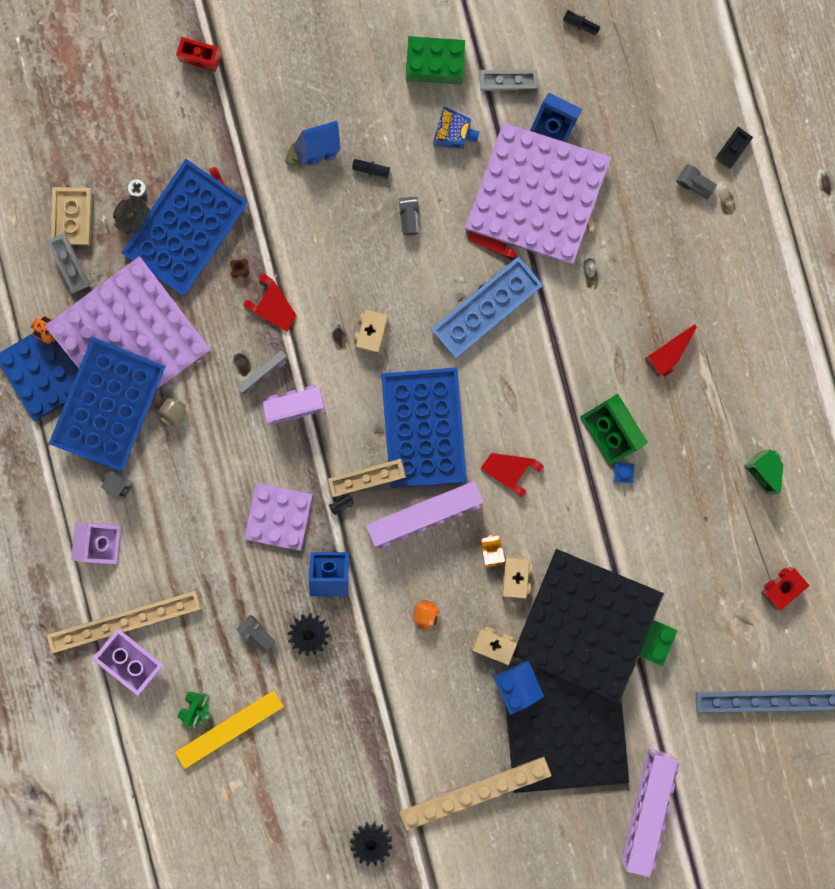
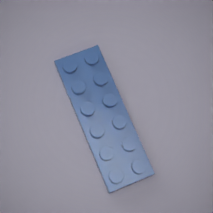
M518 256L434 326L431 331L456 359L538 291L543 284Z

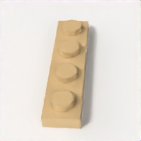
M398 459L328 478L332 497H337L407 477L403 461Z

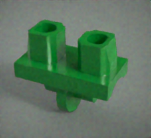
M196 692L187 693L185 701L190 703L191 706L189 710L182 708L177 716L183 722V726L196 728L198 723H203L204 718H211L212 715L207 712L209 705L206 704L210 695Z

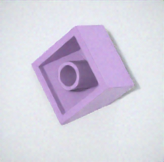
M75 522L71 560L88 563L117 564L121 526Z

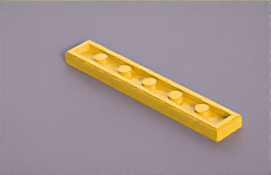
M275 690L174 753L185 769L280 710L284 705Z

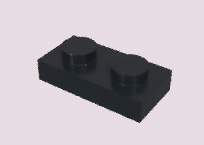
M737 127L715 159L731 169L753 137L740 127Z

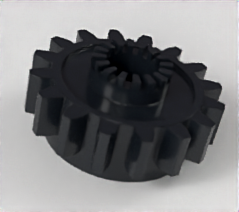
M309 613L306 618L302 614L301 620L298 618L294 619L296 625L290 624L289 627L293 631L288 632V635L292 636L288 642H294L295 645L292 649L294 650L298 647V654L306 651V656H309L312 651L316 655L317 649L320 651L324 650L322 644L328 645L325 638L330 637V634L326 633L329 626L325 627L323 625L326 621H320L319 615L313 618L312 613ZM308 629L313 631L314 638L306 639L304 631Z
M375 821L372 825H369L368 822L365 823L364 827L359 825V831H353L355 838L350 839V843L354 844L350 847V850L356 851L353 857H360V864L363 861H367V866L370 865V862L377 866L378 860L383 863L385 861L384 856L389 857L390 852L388 850L392 849V845L389 844L392 841V837H387L389 830L384 831L383 824L377 826ZM374 840L377 845L375 847H368L366 842Z

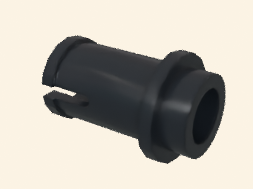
M344 494L342 498L329 504L332 513L337 515V513L347 507L351 508L354 501L350 494Z

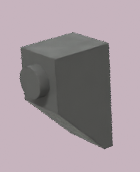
M116 471L107 472L101 480L103 482L101 488L113 498L121 500L125 499L134 485L133 482Z

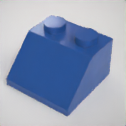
M548 92L530 131L567 142L581 114L582 108Z
M337 121L301 132L293 145L301 166H314L321 160L330 161L336 158L337 153L341 149Z
M311 552L309 568L310 596H348L349 552Z
M525 661L493 676L510 715L529 707L544 697L529 661Z

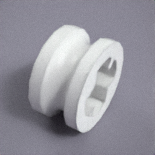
M132 180L128 185V191L132 196L139 198L146 193V185L141 180ZM135 184H137L138 186L139 184H141L140 193L136 191L135 193H133V190L135 189Z

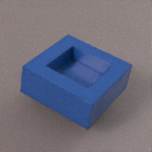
M615 462L613 482L633 483L634 464Z

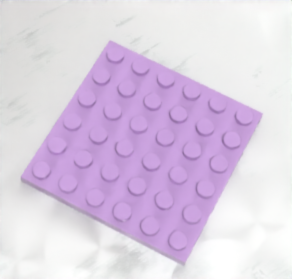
M503 123L465 230L573 265L611 157Z
M140 256L45 325L78 368L81 365L92 336L166 365L157 389L211 350Z

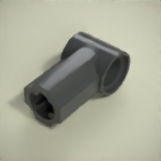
M689 164L684 167L676 180L677 184L684 189L693 190L707 200L717 186L716 183L701 175V172L696 167Z
M418 197L399 198L403 235L419 234Z
M249 615L237 627V631L246 640H250L263 654L276 643L262 628L260 622L252 615Z

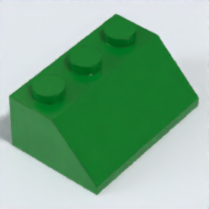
M619 394L580 416L609 465L648 443Z

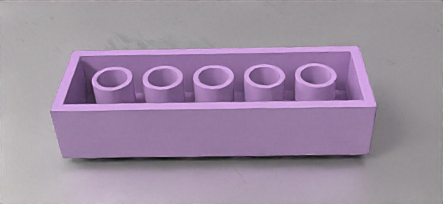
M473 481L367 524L366 527L374 547L379 545L381 549L391 545L390 540L395 538L398 541L409 537L408 533L415 531L416 534L427 530L426 526L432 523L434 527L445 523L444 518L451 516V519L462 516V511L466 509L472 512L481 508L480 504L484 502L476 482Z
M648 748L621 863L627 872L650 877L651 872L655 870L656 860L654 858L661 846L659 837L660 833H663L665 830L664 817L670 809V802L668 800L675 788L673 779L674 775H677L679 772L678 760L669 753Z

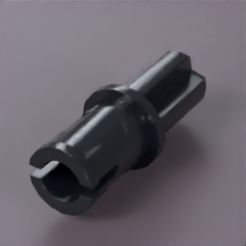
M567 10L563 18L564 22L577 27V30L582 29L593 35H597L600 31L599 25L585 19L586 16L582 17L570 10Z
M354 159L352 164L353 170L367 173L369 176L375 175L386 179L389 177L390 167L375 164L374 161L371 163Z

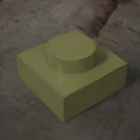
M292 143L285 162L303 169L304 166H301Z

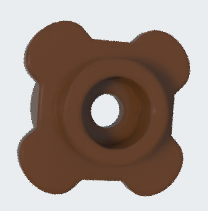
M243 258L242 260L230 261L231 276L233 278L249 276L248 260Z

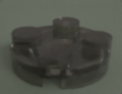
M132 195L128 196L130 199L120 201L113 213L115 227L126 234H138L151 211L144 200Z

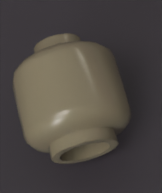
M177 398L167 399L158 410V415L161 417L159 421L167 427L169 425L178 426L187 414L186 405Z

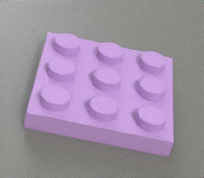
M256 483L244 539L301 551L313 494Z

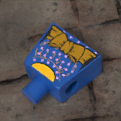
M443 106L433 146L464 149L466 140L477 143L480 131L469 129L471 124L469 117Z

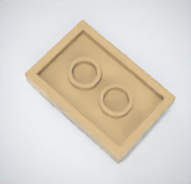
M52 187L51 239L66 233L71 246L91 245V188Z

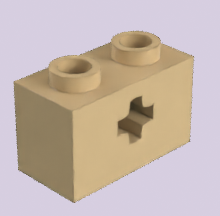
M367 309L365 314L361 313L358 323L361 325L360 332H356L353 342L356 343L357 349L379 354L388 315ZM370 327H373V331L375 333H371V336H368L367 331L365 330H369Z
M505 557L503 597L526 598L527 594H530L531 583H528V575L532 574V563H529V559ZM517 572L522 576V580H519L518 583L512 579L513 576H516Z
M485 626V629L480 628L472 651L509 665L517 645L513 641L514 637L503 633V636L495 634L496 630ZM498 640L500 647L492 649L490 642Z

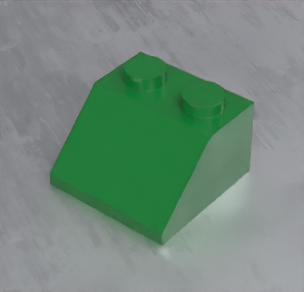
M771 449L760 451L744 465L768 495L781 492L784 465L781 462L782 458L779 453Z

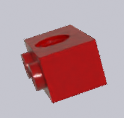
M181 37L176 56L181 63L216 72L221 53L216 46Z
M785 567L778 573V578L774 581H768L763 586L765 589L761 593L776 610H783L810 586L795 568ZM785 582L788 588L787 591L783 593L780 590V586L782 583Z

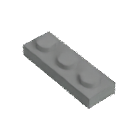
M480 70V91H537V70Z
M66 233L47 240L46 242L71 293L73 294L89 287L88 278Z
M281 350L237 386V388L243 394L252 393L257 388V383L261 380L265 382L272 376L271 372L277 368L279 370L287 363L285 361L288 359Z

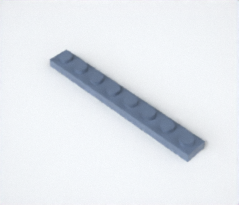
M835 690L696 692V712L835 710Z

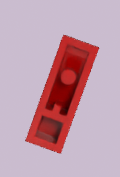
M695 324L645 358L657 377L662 374L666 377L674 371L672 367L678 363L697 328Z

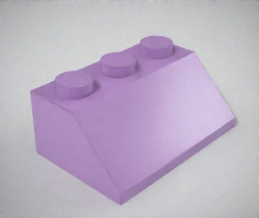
M311 385L304 387L305 391L297 393V390L286 392V396L278 397V395L267 397V401H263L266 422L273 425L326 411L320 388Z
M119 629L114 632L92 658L94 662L138 697L163 667L162 663Z

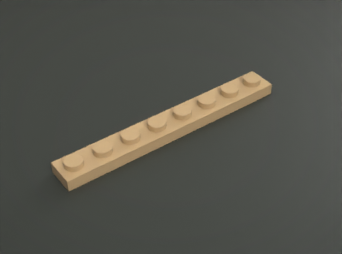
M196 590L48 634L47 638L51 653H55L112 636L117 629L126 632L202 608Z
M541 757L403 809L399 813L407 831L551 777V772L545 757Z

